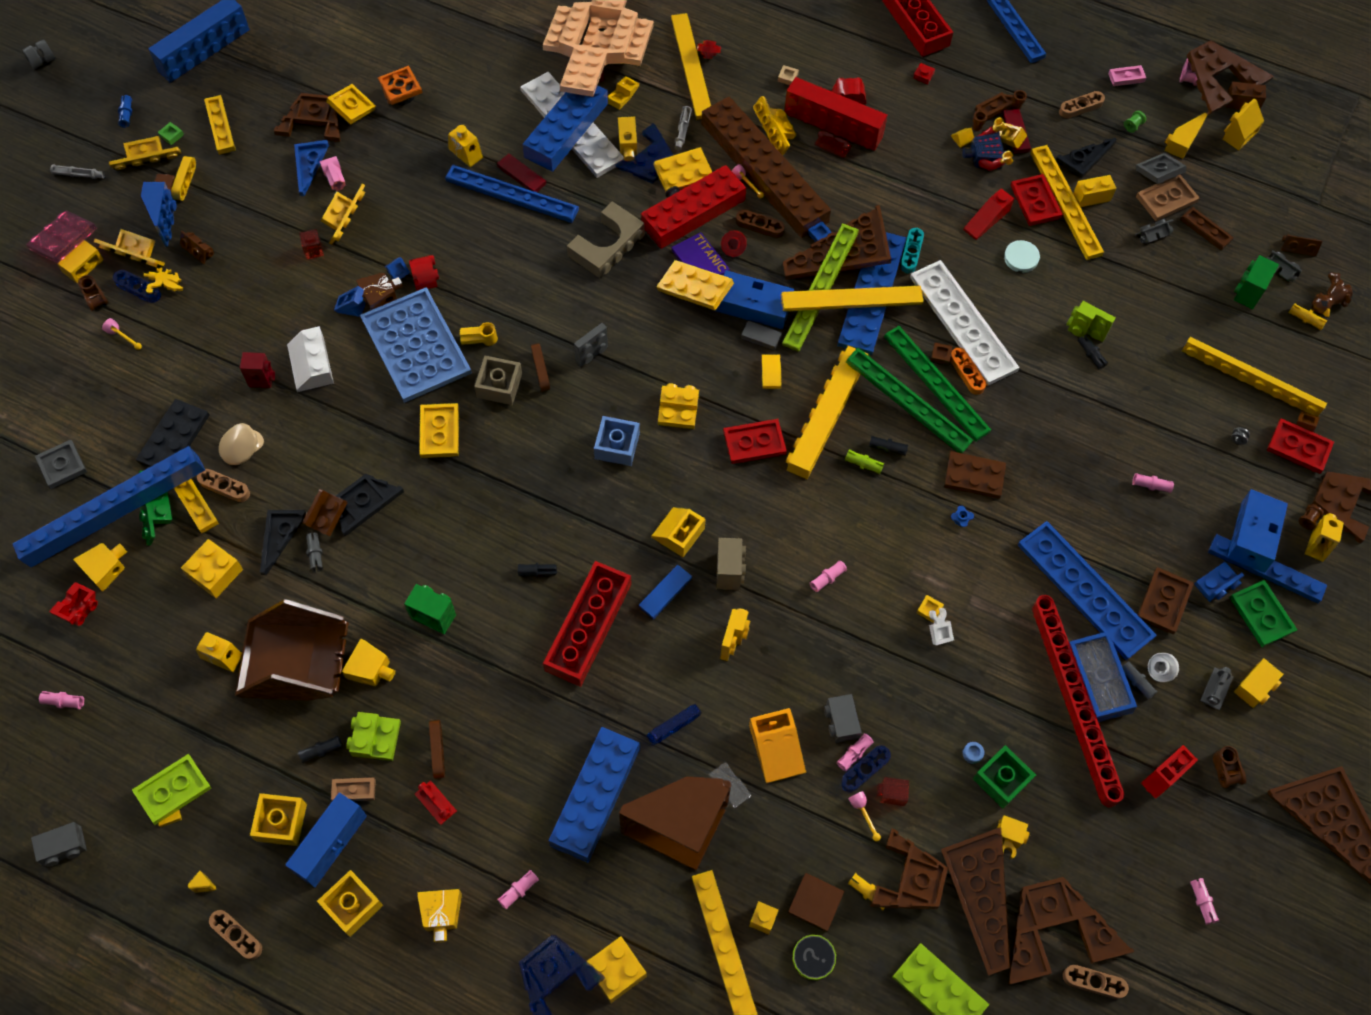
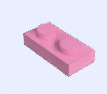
M1142 65L1110 69L1108 73L1113 86L1143 83L1146 80Z

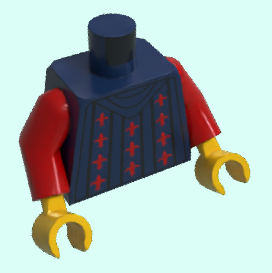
M1001 117L995 119L994 127L991 126L973 138L970 148H963V158H972L976 168L993 171L995 169H1002L1004 163L1007 165L1013 163V154L1011 151L1004 152L1000 134L996 132L997 130L1003 131L1006 127Z

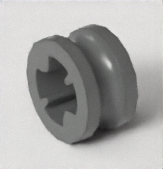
M1241 427L1234 428L1231 440L1236 444L1245 445L1250 437V432Z

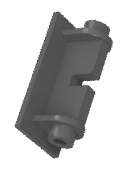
M1165 219L1159 220L1152 227L1150 224L1140 228L1141 231L1136 233L1135 236L1140 234V242L1142 244H1148L1157 240L1155 233H1157L1159 239L1169 236L1173 232V227L1169 225V222L1173 221V219L1168 221Z
M1272 250L1270 257H1267V259L1279 264L1276 272L1279 268L1283 269L1279 273L1281 277L1288 282H1294L1302 272L1301 267L1295 262H1289L1281 252Z
M1215 667L1201 697V702L1220 710L1234 677L1231 674V669L1228 667H1223V669Z

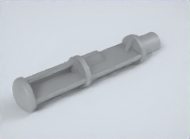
M689 106L682 108L678 126L679 135L675 138V150L680 151L685 143L692 112Z
M52 164L50 167V172L53 175L91 177L92 179L105 177L103 171H97L96 169L57 166L55 164Z

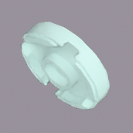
M1024 240L1010 243L1004 254L1007 266L1013 271H1023L1022 273L1032 271L1038 265L1040 259L1036 246Z

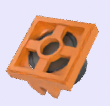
M409 66L378 77L385 98L391 105L408 104L412 102L416 95L423 93Z

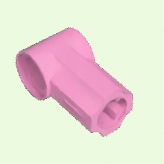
M337 157L320 161L323 173L327 176L332 190H342L346 183Z

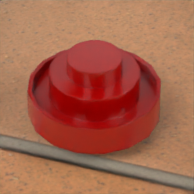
M703 40V44H697V51H701L700 54L703 55V58L713 59V56L721 53V46L716 45V41Z
M729 231L722 237L721 248L726 255L737 257L746 250L747 239L740 231Z

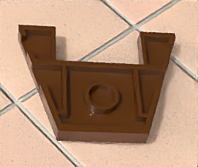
M301 93L290 107V112L287 116L284 115L281 119V124L274 128L275 135L290 137L294 123L327 126L324 134L325 140L340 142L337 111L327 103V98L330 96Z
M1327 471L1323 476L1312 504L1320 507L1325 515L1328 513L1336 515L1337 520L1344 523L1343 530L1346 533L1350 532L1356 537L1355 540L1361 544L1366 537L1369 526L1350 517L1360 492L1363 491L1371 495V479Z
M892 828L888 836L886 849L906 855L898 892L876 886L871 906L937 910L940 905L948 867L926 851L922 852L914 846L912 841L904 839L898 834L897 830Z

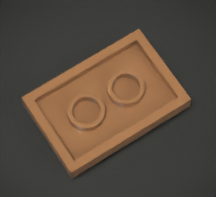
M1181 175L1168 179L1163 183L1155 184L1138 192L1136 198L1155 221L1189 207L1200 199Z

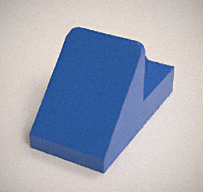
M357 286L340 295L334 311L360 316L366 304L362 297L364 289Z

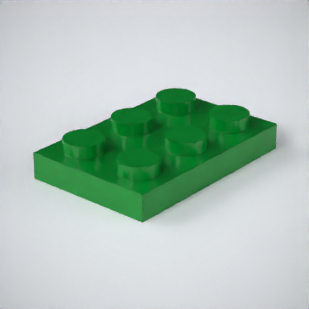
M1265 580L1240 590L1229 597L1261 647L1289 636L1298 630Z

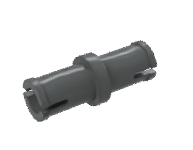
M309 533L306 535L308 545L306 553L310 561V571L316 573L315 565H317L318 572H321L323 570L321 560L323 552L319 544V535L313 533L314 540H312V535Z
M1130 661L1122 666L1125 675L1132 682L1131 685L1137 687L1148 700L1158 692L1145 679L1146 676L1140 674Z

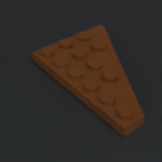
M877 205L874 210L867 214L863 213L846 224L859 229V233L840 271L891 263L880 205ZM838 231L828 234L827 237L813 243L809 249L802 253L800 251L794 257L783 261L785 279L817 275Z
M1342 766L1267 791L1273 800L1371 885V821Z

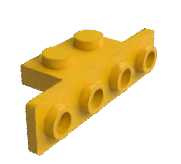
M761 96L753 106V109L771 143L784 155L790 147L787 139H793L796 133L786 113L781 109L770 108L765 97Z
M155 136L123 143L127 158L109 161V166L115 170H122L128 165L140 166L143 165V162H158L160 158L165 157L172 159L182 153L178 147L163 150L160 138Z
M364 184L360 186L353 200L339 192H336L321 219V222L336 230L329 244L332 245L335 240H340L343 234L340 230L342 227H347L351 220L348 218L349 214H354L358 207L355 204L356 201H361L365 194L362 191L365 187Z
M120 229L116 245L94 239L95 243L100 244L99 248L108 251L113 248L116 254L126 256V253L130 254L131 259L139 262L142 259L147 260L146 264L157 267L158 264L165 265L164 262L150 258L155 240Z

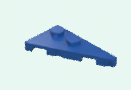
M328 140L294 144L300 196H305L320 166V161H322L329 147Z

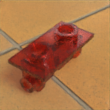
M825 130L819 131L817 135L819 138L814 144L842 158L846 157L852 147L847 140L845 141L838 137L834 138V135L827 133Z

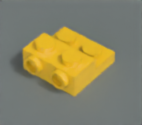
M672 383L662 386L658 425L695 429L699 390L690 385L685 386V388H679Z
M732 609L722 643L720 659L728 661L729 656L734 655L736 644L741 645L742 639H747L750 621L747 620L748 611Z

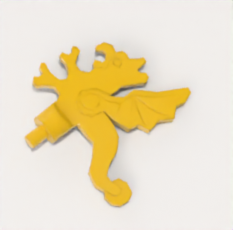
M161 267L160 269L157 268L159 273H144V277H148L149 280H155L154 283L147 285L146 292L149 294L153 292L152 288L160 287L162 284L167 290L183 291V287L177 285L181 282L178 273H174L175 275L168 274L171 273V269H166L165 272H162L163 269Z

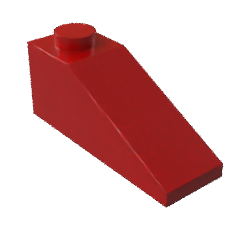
M1001 188L989 198L963 230L977 240L1010 212L1014 198Z
M1182 745L1141 784L1157 799L1190 769L1198 759Z

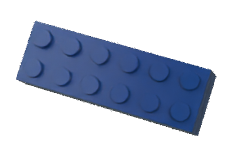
M221 0L148 48L158 72L171 83L250 29L242 6L235 0Z
M597 85L593 97L565 92L523 143L524 158L553 172L607 106L608 91Z
M601 727L548 840L550 847L589 863L640 750L639 742Z

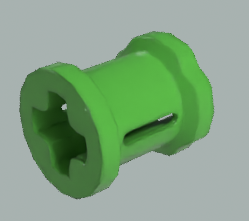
M1135 111L1132 117L1124 122L1125 129L1128 132L1134 133L1139 125L1146 122L1145 114L1141 111Z

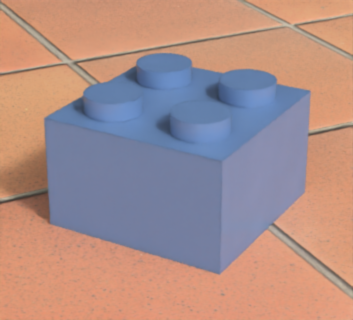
M602 416L594 446L595 459L632 466L640 435V424Z

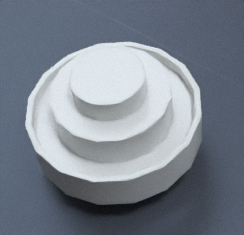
M1157 653L1149 660L1148 672L1156 681L1169 682L1178 675L1179 663L1171 654Z

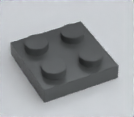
M1163 153L1137 164L1136 171L1159 184L1185 173L1186 165Z
M603 323L574 343L575 360L580 367L590 363L593 357L607 349V327Z
M68 440L35 456L51 489L87 472L72 440Z

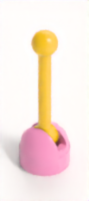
M741 164L735 166L732 172L739 180L743 179L757 193L758 198H763L764 193L760 192L745 177L746 170Z
M109 318L104 322L102 326L103 331L111 335L117 333L134 345L136 350L142 348L141 343H136L119 331V325L115 320Z
M859 792L848 798L854 808L861 809L873 833V840L876 842L880 841L881 835L876 832L864 808L867 802L864 792Z

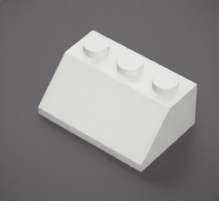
M320 326L300 331L287 344L297 392L334 384Z

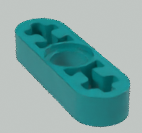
M912 228L908 233L900 265L901 270L907 274L913 273L917 267L924 238V232L920 228ZM914 235H917L916 242H913ZM914 248L917 252L910 253L907 249ZM908 259L912 260L910 266H907Z

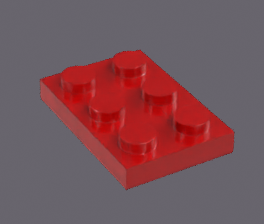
M1044 174L1011 182L1010 186L1029 226L1062 218L1063 214Z
M1281 418L1277 423L1267 451L1321 474L1334 441Z
M778 419L723 429L731 464L786 455L787 450Z

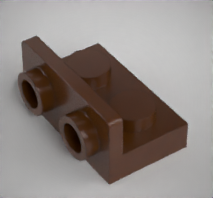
M320 489L303 520V524L330 537L348 502Z

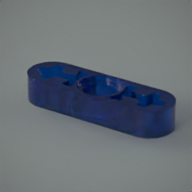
M119 270L114 273L113 280L117 287L150 303L157 302L161 298V292L158 287L152 288V293L154 294L146 292L147 285L151 284L150 282L125 270ZM135 284H142L139 289H132Z
M693 704L650 731L647 738L652 745H656L696 720L702 712L696 704Z
M882 745L875 747L843 775L841 780L842 788L847 792L858 790L889 762L891 757L890 750ZM878 753H885L884 759L880 758L876 764L873 762ZM868 764L871 766L872 772L864 774L861 772L860 766ZM857 773L859 777L854 782L855 786H853L852 784L848 786L846 784L848 781L847 778L851 780L856 776Z

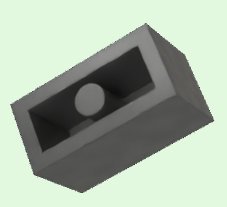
M852 694L828 698L824 706L826 718L829 717L830 719L829 733L831 737H834L835 743L859 739L861 729Z
M75 822L31 837L36 862L46 867L54 866L65 858H76L81 852L87 851L82 827Z

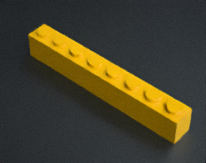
M848 346L845 352H841L838 359L839 365L833 367L831 372L832 378L831 380L827 379L824 385V394L820 393L816 404H818L816 409L812 408L810 412L809 423L805 422L801 433H803L802 437L796 439L793 447L795 450L793 453L790 452L786 459V463H788L787 471L808 480L861 375L846 363L849 356L856 350L855 348Z

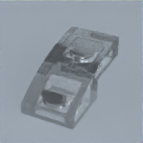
M726 762L708 774L710 778H719L731 782L729 803L734 808L751 796L740 778L738 779Z

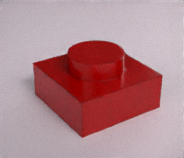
M920 63L913 79L929 84L935 73V68Z

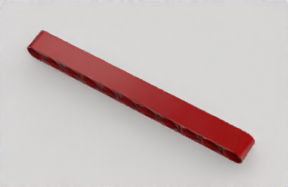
M1041 595L1032 607L1034 618L1099 799L1104 806L1114 807L1124 797L1123 788L1054 600L1048 595ZM1039 604L1045 605L1047 609L1041 608ZM1046 622H1050L1053 627H1049ZM1052 640L1058 641L1060 646L1055 645ZM1059 658L1064 659L1067 664L1061 663ZM1066 677H1070L1074 683L1068 682ZM1073 695L1079 697L1080 702L1075 701ZM1079 714L1086 716L1087 721L1082 720ZM1086 733L1093 735L1094 740H1090ZM1093 753H1098L1101 756V760L1096 759ZM1101 772L1107 774L1108 780L1101 776ZM1108 792H1112L1116 800L1111 799L1108 796Z

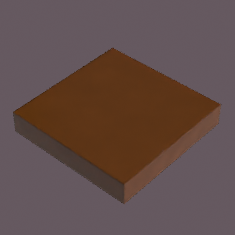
M805 873L788 914L827 932L845 891Z

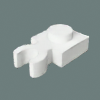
M939 608L940 614L938 617L936 616V611L931 610L929 612L930 618L934 620V624L929 625L933 645L954 640L951 622L945 621L947 613L944 608Z

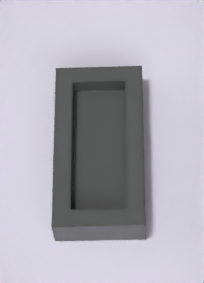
M748 321L741 339L775 351L782 333Z

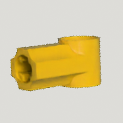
M489 322L483 323L480 327L460 329L462 345L483 343L491 346L498 340L495 326Z

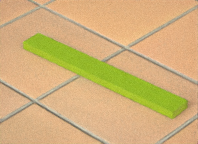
M842 223L809 291L831 289L859 233V229ZM820 309L799 310L782 342L783 346L799 352Z

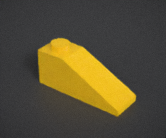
M1207 113L1176 128L1173 135L1169 134L1165 141L1167 146L1164 151L1183 159L1201 129Z

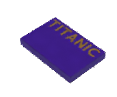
M701 232L672 247V252L680 262L724 276L726 270L730 271L729 267Z

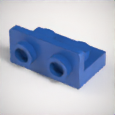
M1224 562L1197 580L1194 585L1211 602L1215 598L1217 600L1223 598L1229 588L1234 590L1242 584L1240 580L1245 575L1243 573L1237 575Z

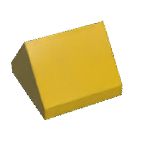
M965 128L952 134L951 137L962 148L972 143L974 135L972 128Z
M201 871L188 884V888L195 893L216 890V886Z

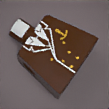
M385 273L356 280L357 285L364 289L362 297L370 311L397 300L395 290L403 287L399 277L389 281Z

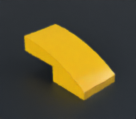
M625 76L617 83L616 90L608 95V104L620 110L634 95L640 83Z
M762 355L763 389H781L780 355Z

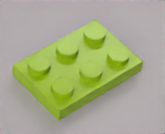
M187 754L132 789L153 824L156 825L212 788L191 756Z

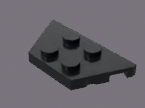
M365 474L336 495V497L348 502L339 518L343 535H348L404 493L403 488L390 485L387 481L375 479L374 476Z

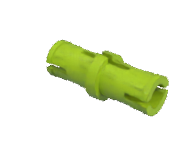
M850 449L845 458V461L856 464L861 469L865 468L878 474L881 473L884 463L873 460L866 454L865 456L858 454Z

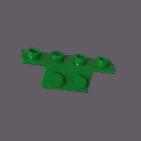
M167 492L140 507L139 520L143 523L142 538L145 539L146 546H151L155 539L153 524H170L172 521Z

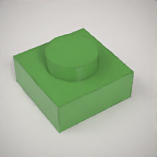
M171 122L158 131L159 136L170 145L174 144L184 135L182 130Z

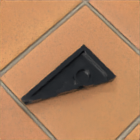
M1115 137L1113 139H1106L1101 144H1091L1079 150H1073L1065 156L1060 154L1056 157L1055 161L1082 179L1115 145L1117 139Z
M267 510L260 567L261 575L269 573L307 514L305 510Z

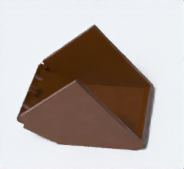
M286 599L250 618L247 624L235 696L241 698L300 701L333 697V694L339 691L340 677L336 678V676L341 675L343 658L339 656H344L346 639H342V637H347L349 622L344 621L343 616Z
M687 776L624 804L619 812L621 834L697 871L726 811L723 808L728 806L731 782L719 778Z

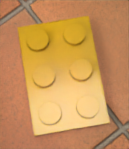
M701 147L654 161L653 164L665 192L673 186L679 187L680 190L712 173Z
M458 403L420 405V457L459 456Z

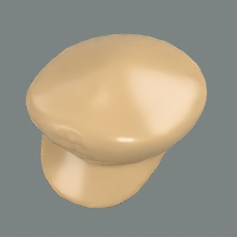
M244 423L236 424L220 440V457L229 465L243 464L250 459L254 452L263 446L264 439L259 432L253 430L249 425Z

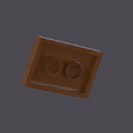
M951 451L944 487L1000 499L1006 463Z
M1156 567L1138 616L1145 623L1174 635L1178 629L1194 582Z

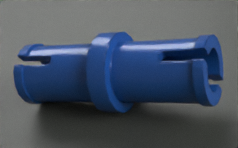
M128 95L121 96V104L118 108V125L123 128L129 127L130 116L132 115V98Z

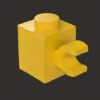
M1004 815L1000 819L997 828H1002L1003 853L1004 849H1008L1011 852L1009 859L1012 860L1016 856V848L1018 849L1023 843H1027L1030 832L1027 831L1028 824Z

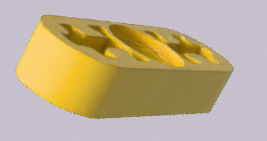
M184 156L171 189V196L174 200L183 201L185 199L196 169L194 157Z

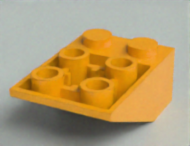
M790 708L750 718L749 728L766 784L805 774L803 756Z

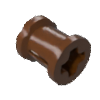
M1309 504L1304 516H1301L1298 522L1302 527L1312 530L1316 527L1318 518H1321L1324 512L1317 505Z

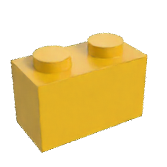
M1111 175L1078 181L1073 194L1079 206L1084 207L1111 201L1116 191V186Z
M82 239L56 263L62 273L78 283V280L91 272L103 261V258L95 247Z
M1263 658L1235 689L1234 693L1252 708L1259 703L1263 705L1270 697L1268 692L1270 690L1274 692L1282 683L1279 679L1284 674Z

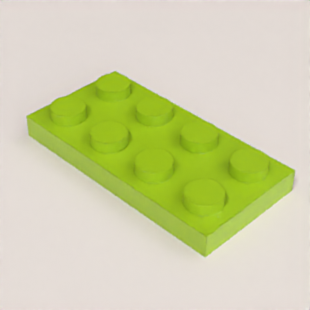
M921 943L892 976L896 982L933 1015H981L989 1006L982 997Z

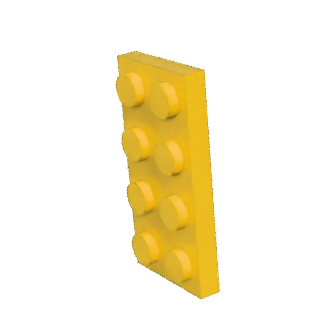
M675 260L656 287L658 291L716 310L734 282L732 278Z

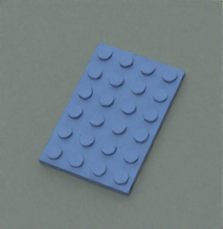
M427 287L360 315L404 403L472 374L465 357Z

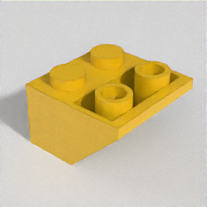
M1256 99L1249 103L1246 102L1239 113L1235 112L1230 119L1231 123L1224 130L1226 133L1223 140L1237 150H1240L1253 138L1264 123Z
M673 507L651 538L684 557L705 529V518L690 509Z

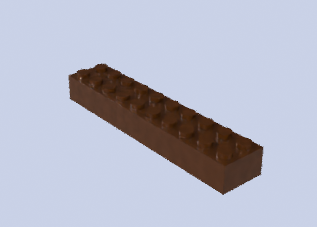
M730 96L702 111V126L737 165L741 164L744 167L746 176L760 192L764 193L765 198L801 238L808 235L809 228L821 221L825 225L829 223L831 209Z

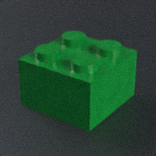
M1261 255L1258 256L1256 261L1252 260L1242 275L1240 283H1238L1234 290V293H1236L1234 301L1254 309L1266 291L1279 264Z
M416 584L404 603L410 619L445 635L456 616L451 598L444 593L439 595L433 592L434 590L427 585L420 586Z
M1005 745L976 773L973 780L1004 809L1033 780L1036 774Z

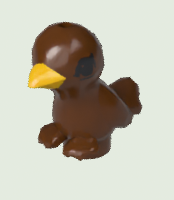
M1330 272L1328 274L1331 286L1327 294L1323 295L1320 292V295L1317 294L1311 304L1312 310L1316 314H1323L1325 317H1329L1330 309L1333 305L1341 303L1345 308L1350 304L1353 290L1349 284L1344 285L1343 280L1340 279V273Z

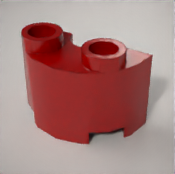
M839 78L836 80L832 92L858 103L867 104L865 86L861 78Z
M433 255L409 260L416 291L426 287L427 289L438 287L436 280L439 279L437 269H433V265H436Z
M75 582L66 592L65 599L62 602L58 601L49 612L70 624L81 626L90 611H94L98 605V601L95 600V591Z

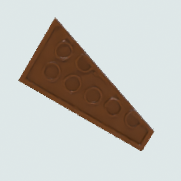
M1000 827L941 849L989 976L1010 969L1002 828Z

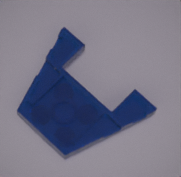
M654 123L642 131V135L652 144L636 155L633 161H625L623 159L615 164V167H618L619 170L630 172L633 176L652 184L659 179L653 165L654 161L673 156Z
M556 935L548 937L519 961L525 990H528L530 1012H533V1015H552L544 998L575 973L586 991L592 990L605 979L603 974Z

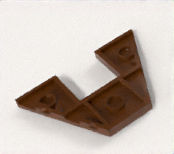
M1212 40L1191 50L1186 55L1191 64L1192 73L1195 72L1196 84L1199 92L1202 94V101L1206 102L1209 110L1207 112L1208 116L1227 106L1233 100L1213 76L1229 68L1242 83L1264 85L1274 77Z
M1064 877L1021 888L1008 984L1013 985L1052 974L1038 930L1076 921L1091 964L1131 954L1134 950L1117 935L1114 929L1106 924L1105 919L1083 900V897L1071 887V884Z

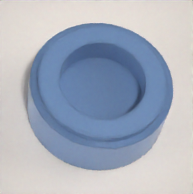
M970 742L963 749V757L968 763H979L984 757V749L979 743Z

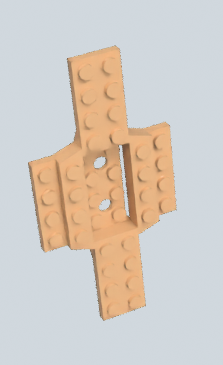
M627 0L575 2L572 8L558 6L544 40L543 50L561 53L570 57L560 84V91L593 97L604 65L625 63L641 66L654 21L639 19L637 12L625 8ZM590 17L591 22L582 45H579Z

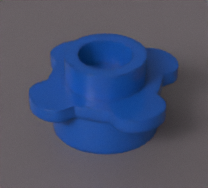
M959 506L956 513L951 515V519L961 527H966L968 522L974 518V514L968 512L964 506Z

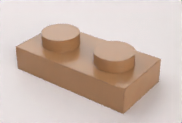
M332 779L331 801L339 792L352 801L375 800L376 779Z

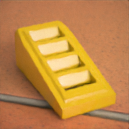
M1005 123V129L999 132L1001 142L1019 148L1027 134L1023 128Z

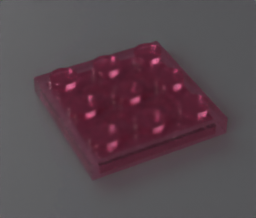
M65 210L59 213L54 221L47 224L38 235L33 236L26 245L30 250L59 263L91 235L97 227L94 223Z

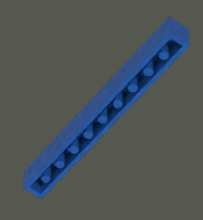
M187 446L13 543V547L18 559L29 567H33L205 471V468L199 456Z

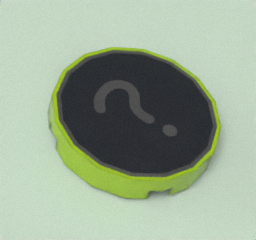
M809 935L797 942L793 950L792 961L797 972L802 977L817 981L825 978L832 972L836 964V953L833 945L826 938L820 935Z

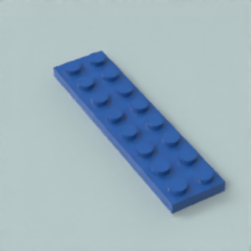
M886 232L891 263L861 268L855 289L893 286L906 237ZM887 306L848 308L837 346L846 349L848 346L855 349L859 348L868 355H872Z
M1048 521L1018 543L1020 549L1100 633L1109 631L1115 649L1126 661L1157 636Z

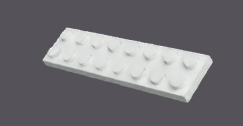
M549 72L521 86V92L544 118L565 94V92L560 91V84ZM594 123L590 125L572 148L596 178L625 162L624 156Z
M941 260L911 273L910 279L915 286H921L923 297L958 346L967 352L984 377L987 386L1018 372L1019 366Z

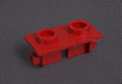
M431 780L427 784L423 782L418 786L419 790L414 795L440 825L457 812Z

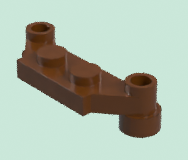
M1017 90L1013 95L1001 92L976 105L972 128L975 131H980L986 120L1000 114L1003 110L1009 108L1021 109L1027 98L1026 92Z

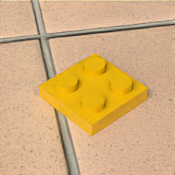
M353 84L327 98V103L350 124L373 112L376 107Z

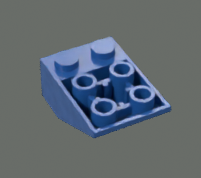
M143 182L141 198L165 247H168V242L172 237L171 225L174 224L173 213L176 211V201L173 200L171 190L167 188L165 182Z

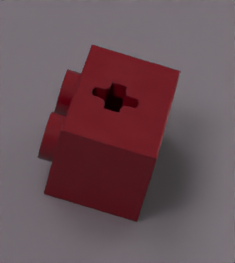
M242 352L240 370L248 387L271 388L272 381L275 380V371L272 370L271 362L267 359L266 354Z

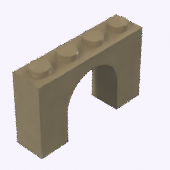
M613 201L601 212V223L619 235L620 238L615 244L608 247H598L577 235L567 245L568 257L599 278L607 274L611 267L618 263L627 251H630L634 244L645 235V223Z

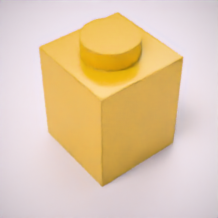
M758 901L749 927L769 935L778 909Z

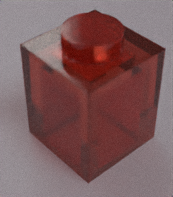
M317 229L299 233L306 259L324 256Z
M884 777L882 783H878L877 796H881L880 803L900 806L907 804L909 780Z

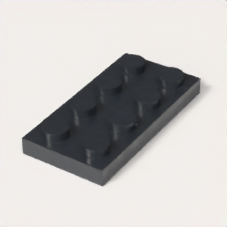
M175 399L139 453L136 461L150 468L187 446L190 447L210 414L208 411Z

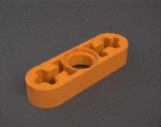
M963 348L953 349L950 362L972 394H982L986 387L984 377ZM970 368L973 373L966 374L963 369Z

